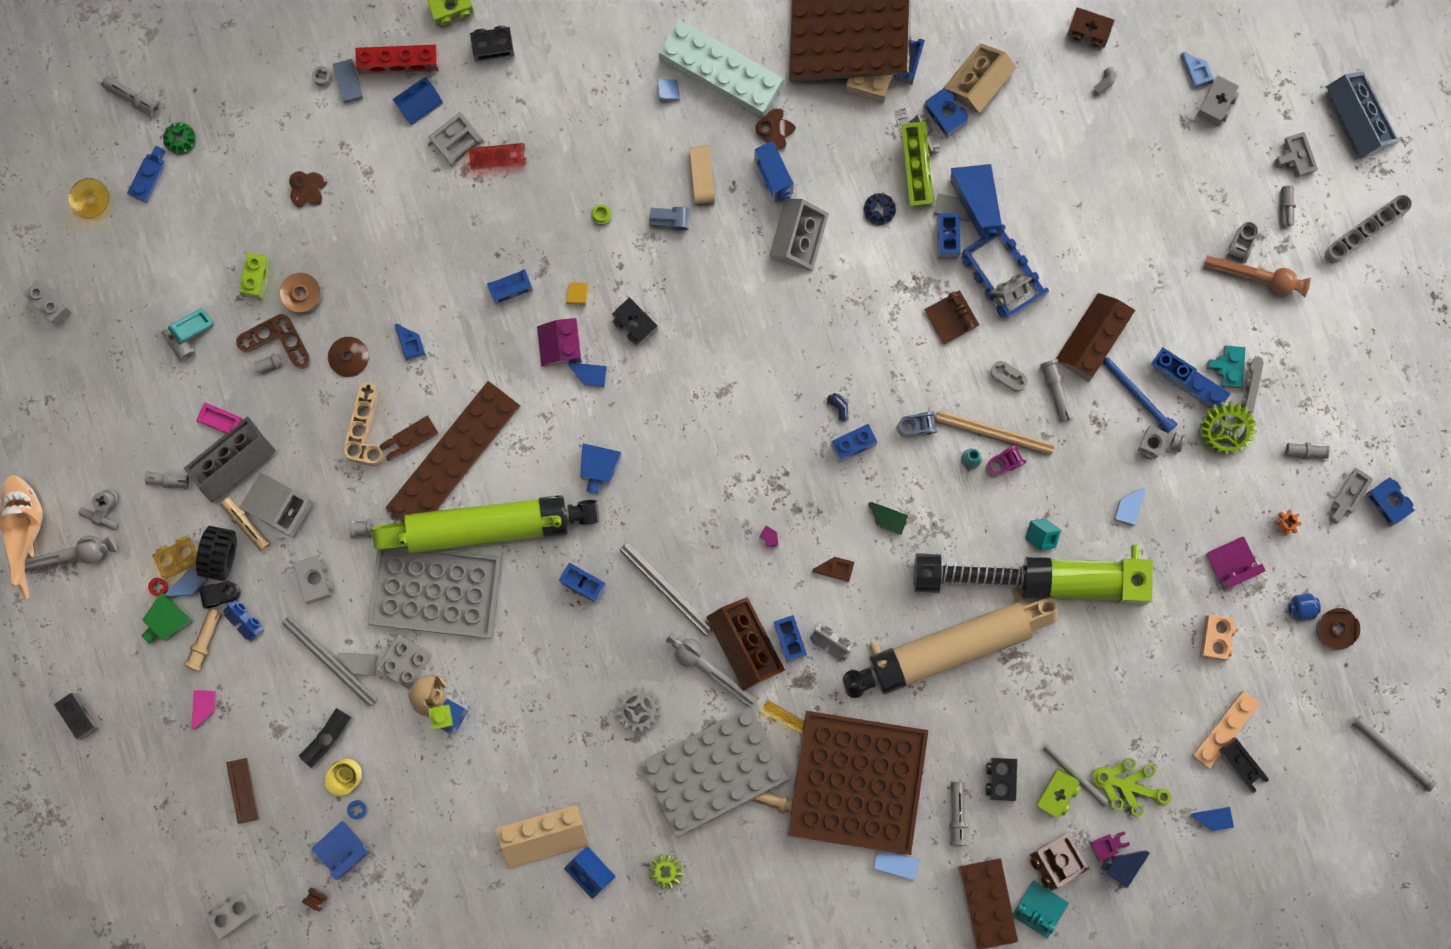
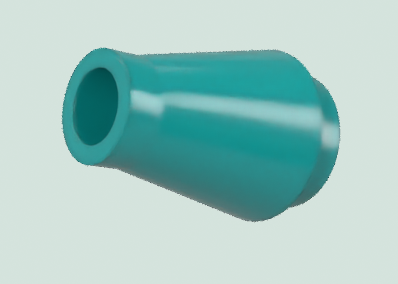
M970 448L963 452L961 460L965 467L973 469L980 465L982 456L978 450ZM971 453L975 454L976 459L970 457Z

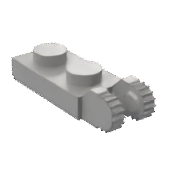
M1254 357L1250 364L1249 372L1252 377L1247 378L1245 389H1249L1247 397L1243 396L1241 408L1247 407L1248 413H1253L1264 365L1263 359L1259 357Z

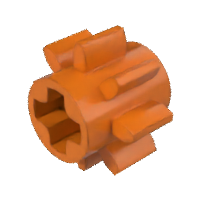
M1290 509L1286 515L1280 512L1278 514L1280 520L1274 521L1279 526L1277 531H1285V536L1289 535L1290 530L1294 534L1298 531L1295 527L1302 524L1297 519L1299 514H1291ZM1288 519L1292 525L1288 527V524L1284 523V521Z

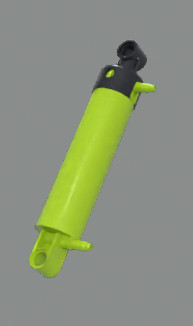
M557 495L532 500L404 515L405 522L377 525L371 529L374 549L408 546L409 553L540 537L565 536L568 534L567 521L570 522V525L574 524V522L589 525L598 523L600 519L597 500L579 501L576 506L568 504V509H565L564 497Z

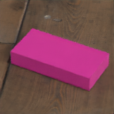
M204 402L196 421L223 433H229L243 418Z

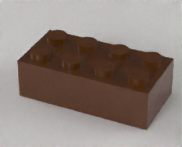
M1001 858L958 866L974 949H986L1018 942Z

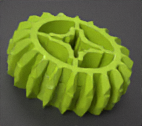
M1222 401L1221 407L1218 408L1214 404V411L1209 409L1206 411L1208 416L1202 417L1204 423L1200 424V429H1202L1200 433L1201 437H1205L1203 442L1204 444H1209L1210 450L1216 448L1215 452L1217 454L1223 450L1226 456L1228 451H1231L1232 455L1236 454L1235 450L1237 449L1243 452V445L1249 448V441H1254L1255 439L1252 434H1255L1257 430L1254 427L1256 421L1252 419L1253 414L1248 413L1247 407L1241 409L1240 403H1237L1234 407L1232 401H1229V405L1225 406V403ZM1227 415H1232V416H1236V417L1231 419V418H1227L1226 416H1227ZM1219 419L1220 425L1216 428V431L1211 432L1214 422ZM1224 423H1225L1226 426H1228L1229 428H1232V433H1231L1230 430H1228L1227 428L1225 429ZM1245 424L1244 432L1238 438L1236 432ZM1227 438L1230 441H1222L1221 439Z

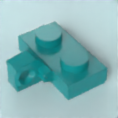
M1225 345L1223 356H1219V360L1209 359L1207 369L1218 370V375H1222L1221 387L1243 388L1246 347Z

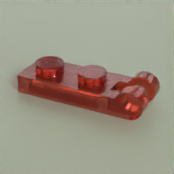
M525 143L469 148L470 168L473 170L526 165L527 158L524 157V151H526ZM510 152H516V157L510 158Z

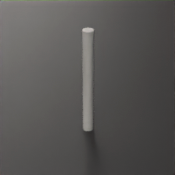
M1050 743L1043 748L1071 776L1078 779L1079 784L1102 806L1105 807L1110 802Z

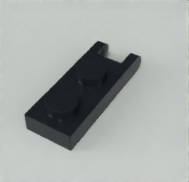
M1233 737L1219 749V752L1252 793L1257 791L1252 784L1260 777L1265 783L1269 781V778L1237 738Z

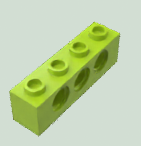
M926 121L901 124L910 206L931 204L934 202Z

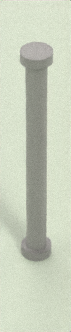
M1360 715L1352 725L1354 727L1358 726L1430 792L1437 782L1431 781L1363 721L1364 718Z

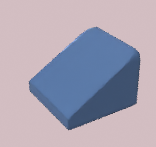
M657 79L660 102L680 100L677 80Z

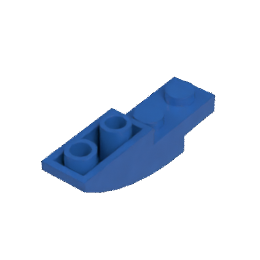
M1164 347L1161 348L1151 363L1153 367L1183 391L1198 401L1205 402L1212 408L1214 404L1218 408L1221 407V402L1225 403L1231 394L1197 372L1195 367Z

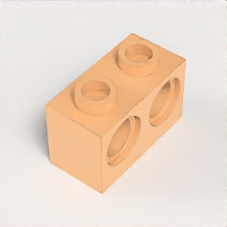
M1210 614L1206 616L1200 657L1226 661L1228 657L1232 656L1233 645L1230 644L1231 636L1234 637L1236 632V624H1233V618ZM1217 623H1222L1225 626L1223 634L1217 632ZM1214 643L1221 645L1222 652L1220 654L1213 651Z

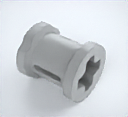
M371 519L358 522L350 520L351 538L365 535L372 537Z

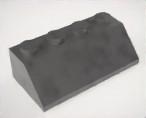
M247 416L234 429H231L229 433H226L185 466L184 470L198 489L212 503L233 485H236L249 472L253 471L265 459L269 458L276 450Z

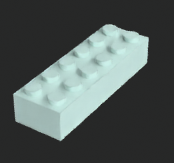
M680 19L659 51V60L762 119L783 86L784 78Z

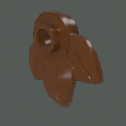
M783 109L769 111L766 118L759 120L755 127L757 135L766 139L768 143L773 141L776 148H785L786 140L784 137L791 135L796 129L793 123L783 119ZM767 126L769 131H762V127Z
M302 171L294 172L289 178V185L292 188L290 193L291 201L298 208L305 201L311 204H321L322 194L319 188L326 185L327 180L316 172L308 174ZM296 178H302L303 184H296Z

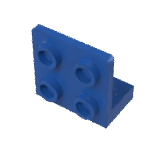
M341 821L312 847V851L331 871L330 875L335 880H340L370 852L344 821Z

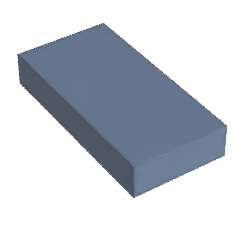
M348 59L334 63L333 67L343 102L347 103L363 98L353 60Z

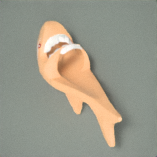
M11 475L7 477L2 487L0 528L3 531L10 564L12 587L18 586L23 598L27 600L29 598V590L25 575V559L27 556L29 558L34 557L33 542L41 528L43 510L32 488L22 478Z

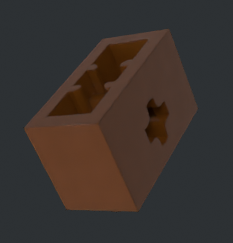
M1076 7L1067 35L1071 36V39L1075 41L1083 40L1089 42L1093 47L1105 48L1115 20ZM1088 27H1092V32L1088 31Z

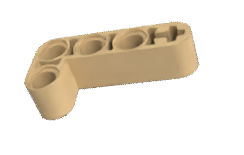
M364 382L358 388L343 452L352 462L379 466L384 461L383 452L379 447L367 444L379 398V391L372 382ZM369 388H371L373 394L370 393L367 399V395L364 392L369 391ZM367 407L369 409L368 414L364 417L359 416L360 409ZM356 428H364L361 436H354ZM352 447L359 448L356 456L349 455V450ZM371 452H379L378 459L374 461L369 460Z

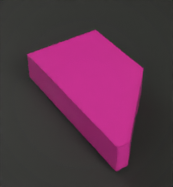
M194 690L191 729H197L202 722L215 712L216 691Z

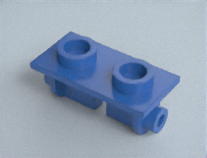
M238 600L228 603L227 607L223 610L224 616L233 626H236L239 622L241 623L237 630L246 640L248 639L251 642L256 638V634L264 631L260 626V622L252 617L245 605Z

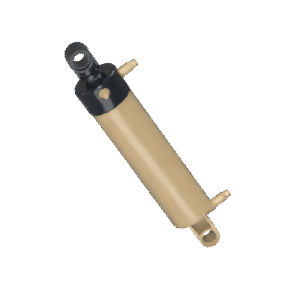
M1014 588L1012 592L1016 603L896 648H890L881 652L877 643L872 641L870 646L873 655L869 657L872 671L868 667L862 671L849 670L843 676L845 692L851 698H858L865 693V690L875 688L877 682L881 693L885 695L904 688L906 685L1032 639V631L1057 621V604L1053 599L1045 598L1028 605L1019 589Z

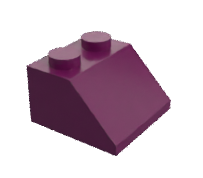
M577 318L554 320L537 326L541 367L569 364V362H582Z

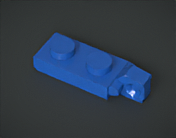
M155 146L151 155L147 154L144 157L127 192L129 196L147 203L164 169L165 161L162 158L165 151L163 148Z

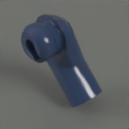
M838 393L830 394L827 397V402L829 405H835L838 408L839 421H848V402Z

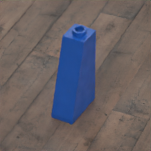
M985 164L951 168V184L980 238L992 239L1001 236L1002 223L992 165Z

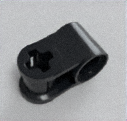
M230 581L199 587L203 609L217 607L221 604L238 600L241 595V588ZM229 587L234 590L230 592L231 595L226 594L229 591Z

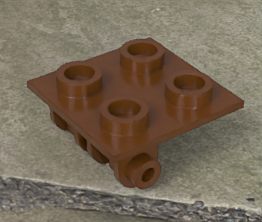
M960 290L957 292L953 291L948 297L924 309L944 344L980 325Z

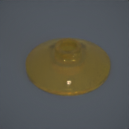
M86 178L73 185L69 192L68 200L71 209L78 216L94 218L106 210L110 197L108 189L102 182L97 179ZM94 197V201L88 203V198Z

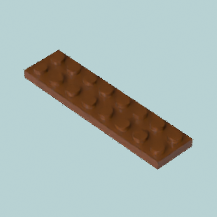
M487 381L385 508L402 522H405L404 515L437 511L521 406L490 381Z

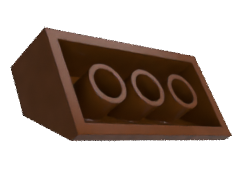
M1097 293L1056 357L1058 363L1090 382L1134 314L1135 309L1119 299Z
M748 597L721 607L706 617L743 690L756 686L785 671Z

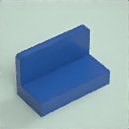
M426 77L392 99L409 124L414 123L443 103L434 86Z
M589 847L582 850L564 868L591 899L615 878V875Z

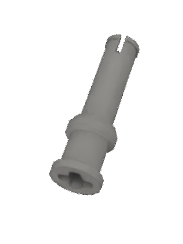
M108 75L103 78L101 82L102 87L131 102L135 109L143 110L151 118L159 111L161 103L158 100L154 101L148 98L144 92L138 93Z
M1054 359L1040 365L1041 368H1044L1047 377L1046 384L1051 387L1061 422H1064L1074 417L1072 416L1062 384L1064 377L1060 375L1057 365L1058 359Z
M951 782L952 822L949 824V828L952 829L951 846L969 845L968 841H966V828H968V824L965 822V782Z

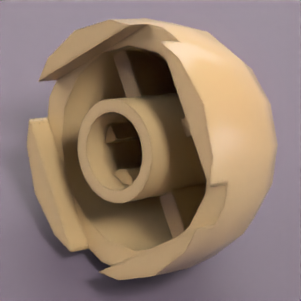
M429 675L420 677L415 681L412 688L409 689L408 698L413 709L420 715L430 717L428 709L442 706L445 702L446 694L442 695V687L446 688V684L441 676Z

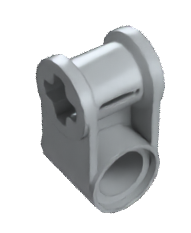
M1253 222L1242 224L1231 242L1226 255L1235 256L1246 263L1258 235L1257 225ZM1244 228L1251 230V237H1246L1243 234Z

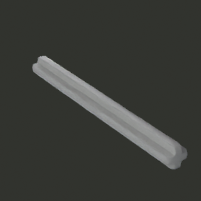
M625 543L621 547L620 552L703 635L706 636L712 631L709 622L629 543Z
M288 616L283 621L282 625L362 701L370 707L374 705L377 698L293 618Z

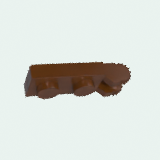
M427 415L393 435V438L386 440L379 447L381 450H384L397 443L399 449L390 452L386 456L387 460L390 461L401 454H406L439 433Z

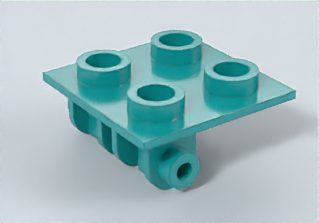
M1033 880L1015 909L1013 917L1048 939L1050 934L1054 932L1056 924L1069 905V902Z

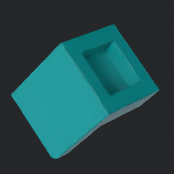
M1045 518L1031 520L1026 539L1039 550L1053 549L1057 546L1061 530Z

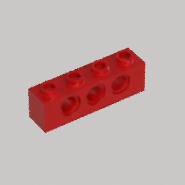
M436 44L355 48L356 69L359 74L439 71V51Z

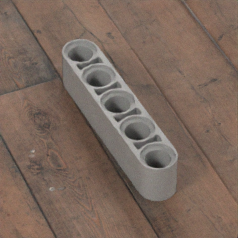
M1399 195L1333 242L1326 249V259L1330 263H1338L1405 215L1411 209V199L1406 195ZM1396 203H1402L1404 205V210H1400L1397 207ZM1380 214L1387 215L1388 221H1383ZM1364 225L1370 226L1372 233L1366 232ZM1348 237L1355 238L1356 245L1351 244L1348 241ZM1332 248L1338 249L1340 256H1335Z

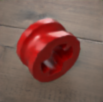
M153 578L148 584L149 592L156 597L161 592L164 594L168 592V583L161 578ZM157 582L163 585L159 593H156L157 590H153V586H156Z

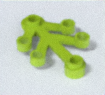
M1126 758L1123 763L1111 769L1106 767L1097 768L1093 773L1094 784L1104 788L1111 801L1110 805L1114 810H1121L1124 806V801L1117 797L1112 785L1120 787L1131 808L1130 812L1135 817L1142 816L1144 808L1138 804L1132 792L1153 798L1155 803L1161 806L1167 805L1171 801V793L1167 789L1153 790L1135 784V782L1145 777L1155 775L1156 768L1152 764L1145 765L1142 770L1124 779L1114 776L1125 770H1133L1136 767V761L1133 758ZM1127 760H1131L1133 762V766L1131 768H1128L1126 766ZM1147 767H1151L1153 769L1152 774L1149 775L1146 773ZM1102 773L1106 774V781L1100 780V775ZM1161 793L1166 794L1167 799L1165 801L1160 799ZM1115 800L1120 801L1121 806L1119 808L1114 806ZM1136 806H1138L1141 809V812L1138 815L1134 813V808Z

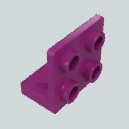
M1240 537L1207 553L1223 590L1266 571L1263 564H1257L1245 537Z

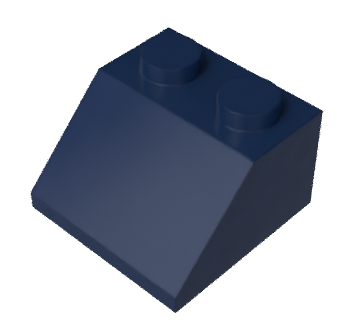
M1143 850L1111 856V858L1105 859L1100 867L1102 872L1100 874L1119 887L1128 888L1150 852Z

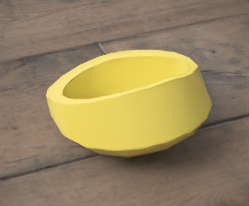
M349 758L336 761L326 773L324 781L326 789L336 796H345L351 793L358 786L362 778L361 767L356 761Z

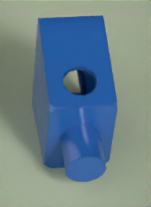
M583 443L580 477L581 479L588 480L586 492L598 494L600 484L610 485L622 456L620 451Z

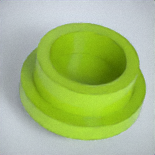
M603 204L595 206L591 212L592 220L599 225L608 223L611 219L610 208Z

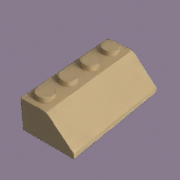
M577 804L496 828L508 869L589 845Z

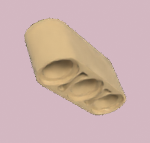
M710 145L690 147L695 204L715 203Z

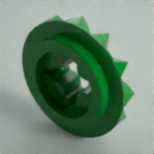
M183 122L172 123V125L166 128L163 135L164 145L175 154L188 152L194 146L196 139L195 132L191 126ZM173 133L178 135L183 133L182 137L184 138L185 142L180 140H177V142H175L176 138L174 137Z

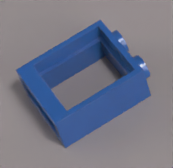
M771 141L754 149V161L774 202L778 200L783 202L785 198L789 199L791 194H793L794 183L774 142Z

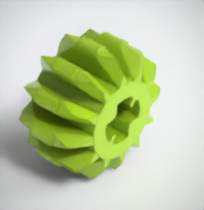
M667 854L666 861L663 860L662 855H659L661 863L653 859L651 862L657 867L648 868L649 871H655V874L650 875L649 879L657 877L653 885L657 886L661 881L662 890L665 889V883L667 882L669 888L673 889L671 881L673 880L676 884L680 883L675 876L683 877V873L676 872L677 869L683 868V865L674 866L678 858H675L672 863L669 862L670 854ZM663 866L671 868L669 871L671 876L669 878L661 876L662 871L660 869Z

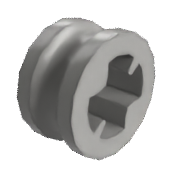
M324 66L315 68L312 73L314 82L319 86H326L331 81V73ZM320 72H322L323 74H327V76H325L326 79H317V77H319L318 74Z
M1175 432L1170 450L1177 449V452H1181L1186 435L1180 436L1178 432Z

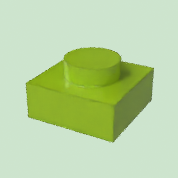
M450 705L428 709L432 730L453 726Z

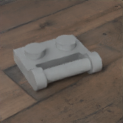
M461 112L428 136L450 165H453L457 158L476 143L480 144L483 141ZM467 133L472 136L451 154L447 150Z

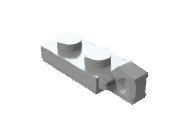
M1355 468L1333 502L1332 508L1335 511L1330 520L1337 524L1343 516L1348 517L1353 513L1373 478Z

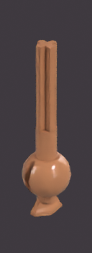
M1207 255L1204 267L1271 284L1272 290L1279 295H1288L1295 290L1305 298L1310 287L1311 278L1299 280L1296 273L1289 268H1280L1274 273Z

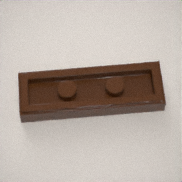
M248 758L226 762L238 824L259 820Z

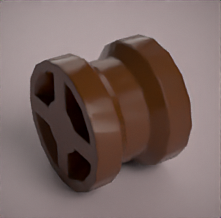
M310 887L308 890L309 894L302 900V903L320 912L322 909L321 905L328 899V896Z

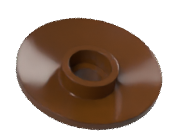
M355 337L338 339L332 344L328 352L330 367L335 373L343 377H353L360 374L366 368L369 360L367 347L361 340ZM346 352L351 353V357L348 359L344 358Z

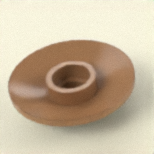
M307 273L291 274L280 286L279 295L281 302L292 312H307L318 303L320 299V286L316 279ZM304 291L305 295L301 298L298 297V293Z

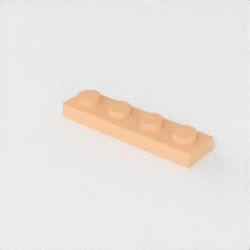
M1242 691L1192 756L1210 769L1221 755L1219 749L1236 736L1261 703L1247 692Z

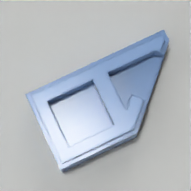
M1185 51L1181 53L1194 88L1214 81L1207 61L1191 56Z
M1144 488L1120 500L1115 516L1116 521L1135 526L1145 493Z

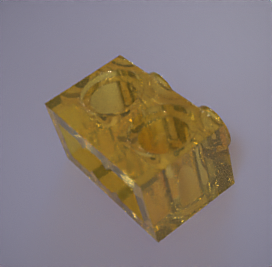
M181 537L175 541L176 544L170 547L167 545L156 549L157 553L152 554L162 578L168 579L196 565L198 548L192 538ZM185 547H190L191 549L188 557L182 556V550ZM166 556H171V564L164 566L163 559Z

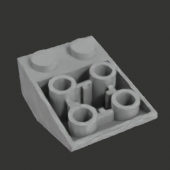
M260 472L239 508L293 538L312 507L313 502Z

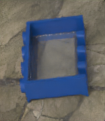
M1002 224L1001 236L992 239H979L962 251L961 255L963 257L961 259L967 268L970 267L974 272L972 275L978 284H982L985 288L984 293L988 300H993L997 307L995 309L1001 318L1004 317L1007 321L1040 298L1046 296L1049 289L1042 287L1038 281V274L1031 271L1027 265L1028 260L1026 256L1020 255L1016 249L1017 244L1013 238L1009 239L1004 231L1006 226ZM1022 274L1026 277H1032L1027 282L1030 285L1029 291L1019 298H1014L1012 302L1005 306L997 305V296L990 294V291L997 288L998 284L1011 280V277L1014 275Z

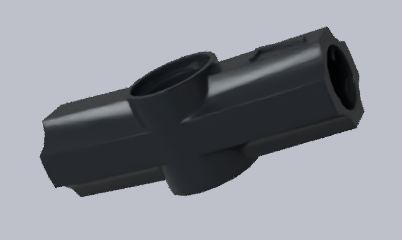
M336 708L324 728L317 734V737L299 755L301 760L312 769L330 749L336 746L340 735L352 717ZM325 734L332 736V741L329 745H324L322 742V737Z

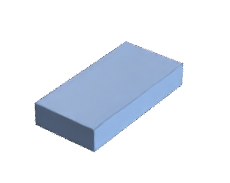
M878 850L873 869L914 880L919 859Z

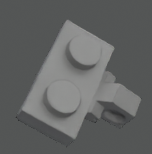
M1305 132L1284 139L1287 149L1283 151L1285 155L1278 156L1275 159L1277 167L1288 164L1289 168H1295L1298 177L1318 170Z

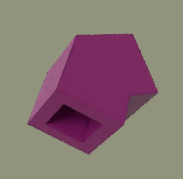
M765 526L759 538L765 541V547L778 546L777 532Z

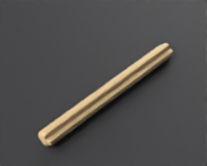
M938 411L935 418L936 422L1048 455H1051L1054 451L1053 443L943 411Z

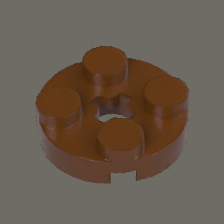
M1334 608L1321 616L1317 631L1320 641L1331 649L1342 650L1350 647L1357 641L1360 636L1361 627L1358 619L1355 618L1352 612L1344 608ZM1337 623H1340V626L1344 628L1340 635L1334 631Z

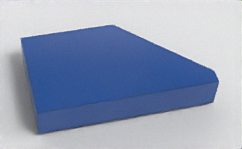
M398 323L395 324L405 360L408 361L426 355L420 335Z
M569 362V367L584 385L605 387L606 366Z
M1230 807L1191 813V817L1198 820L1211 831L1234 828Z

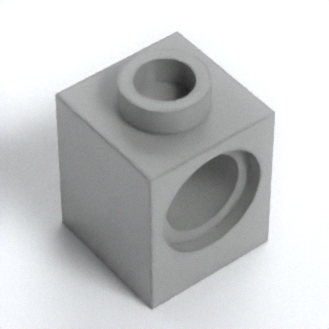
M1150 425L1143 436L1138 451L1142 452L1141 455L1145 458L1156 459L1160 455L1169 433ZM1149 439L1155 440L1157 448H1150L1147 441Z

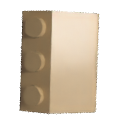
M980 43L944 88L947 92L950 91L956 100L966 108L980 113L1017 67L1006 52Z

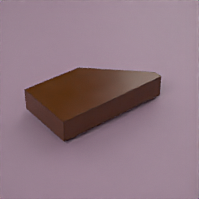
M833 557L815 567L812 573L849 582L854 562Z

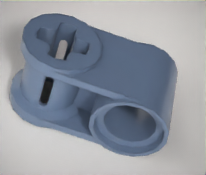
M924 412L903 417L897 424L898 434L902 437L937 433L938 431L934 426L933 420L934 412ZM902 423H910L912 430L905 431L902 428Z

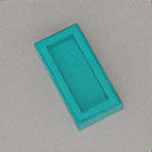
M200 308L169 325L168 330L180 345L213 327L214 323L204 309Z

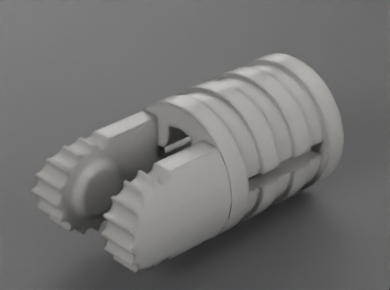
M164 329L161 332L176 357H178L179 362L186 361L195 354L188 340L179 345L169 330Z

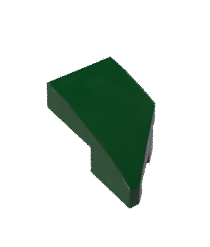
M869 502L868 506L872 509L875 516L876 525H880L881 528L895 534L902 535L908 515Z

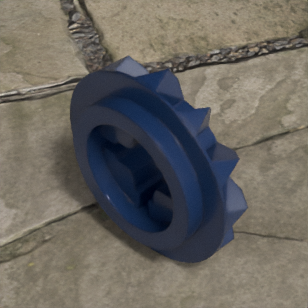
M874 193L867 198L864 204V214L871 223L884 225L895 216L896 205L891 196L884 193ZM877 201L881 206H887L883 209V216L879 211L874 210L877 208Z

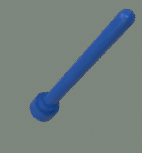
M1110 358L1104 359V365L1160 423V430L1169 433L1178 425L1173 418H1166Z

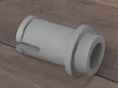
M271 353V356L255 362L259 374L275 367L279 368L282 365L278 353Z

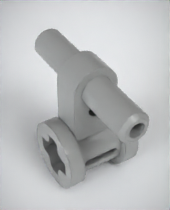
M108 489L95 494L92 498L95 512L82 507L78 514L92 520L93 524L103 525L116 530L118 523L105 517L108 508H112L117 504L118 498L116 493Z

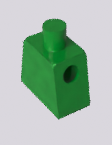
M161 592L142 620L149 628L141 637L149 644L157 636L164 641H168L190 625L193 620L166 594Z

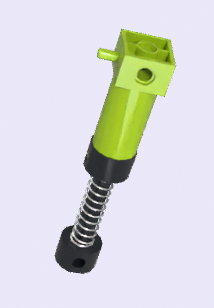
M1131 545V559L1123 558L1119 562L1025 557L1024 565L1019 566V569H1014L1013 566L1005 568L1004 565L1002 568H997V565L994 568H990L988 564L986 567H981L980 564L978 567H973L972 564L970 567H967L964 563L962 566H957L956 563L954 566H949L948 563L944 566L941 561V554L916 553L914 560V592L939 593L941 584L943 585L945 582H948L949 585L955 582L958 586L961 583H965L966 586L969 583H972L974 586L979 583L982 587L985 584H989L990 587L993 584H997L1000 587L1002 584L1007 588L1009 585H1013L1014 588L1020 585L1024 598L1117 601V604L1146 605L1152 601L1153 560L1139 559V545ZM923 569H929L932 572V577H926L923 574ZM1131 578L1137 580L1138 586L1132 584Z

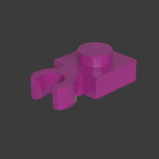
M1125 832L1117 833L1114 839L1108 834L1090 842L1098 862L1118 854L1117 847L1125 848L1130 845V842L1124 844L1120 842V837L1125 835Z

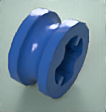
M360 800L351 802L347 807V813L353 819L362 818L367 811L365 803ZM359 804L363 810L362 813H358L356 816L353 814L354 811H351V808Z

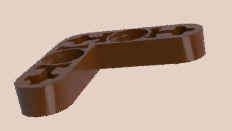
M279 314L243 332L236 339L237 347L241 351L248 353L279 337L296 368L304 369L309 366L311 361L310 355L292 321L285 314ZM279 320L287 321L285 326L290 332L285 333L281 326L277 327L280 324ZM262 328H267L270 331L269 336L265 339L259 337V331ZM253 333L259 341L257 343L255 340L250 341L249 347H245L244 345L241 346V344H243L244 338H246L247 340L253 339V336L251 335ZM290 336L297 338V343L293 347L286 345V340ZM298 350L302 357L306 356L303 359L304 363L296 362L298 360L296 353L293 352L291 354L290 352Z

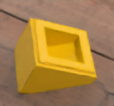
M569 283L566 303L586 306L589 283Z

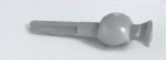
M84 536L77 542L76 547L25 559V571L79 559L86 564H94L102 558L104 552H117L115 540L110 536L103 541H100L95 536Z
M671 633L666 642L671 643L677 649L675 657L681 665L685 667L697 666L747 706L751 707L757 697L748 690H743L738 682L702 655V646L698 641L688 638L681 641L679 638L676 639L674 634Z

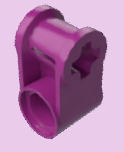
M1014 445L991 458L986 464V473L996 478L1026 464V460L1022 459L1018 451V445ZM997 462L1001 466V470L998 472L994 471L991 463Z

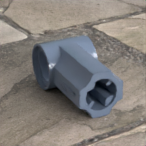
M673 207L672 209L651 208L649 225L671 227V229L678 231L689 230L690 209L686 207Z

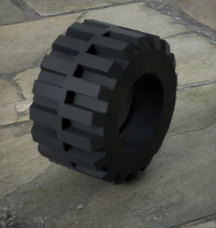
M210 525L205 529L200 539L196 556V572L198 576L224 581L228 577L234 562L237 546V537L234 530Z

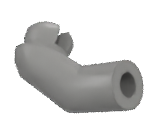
M1113 67L1105 69L1103 73L1106 78L1094 86L1099 95L1113 85L1118 75Z

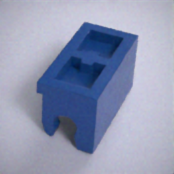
M910 37L909 74L894 75L893 79L913 84L925 40L919 38L918 41H913Z
M525 269L487 283L495 305L533 291Z

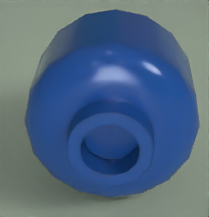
M1299 594L1293 596L1291 603L1288 604V611L1297 621L1314 620L1321 611L1319 599L1313 594Z

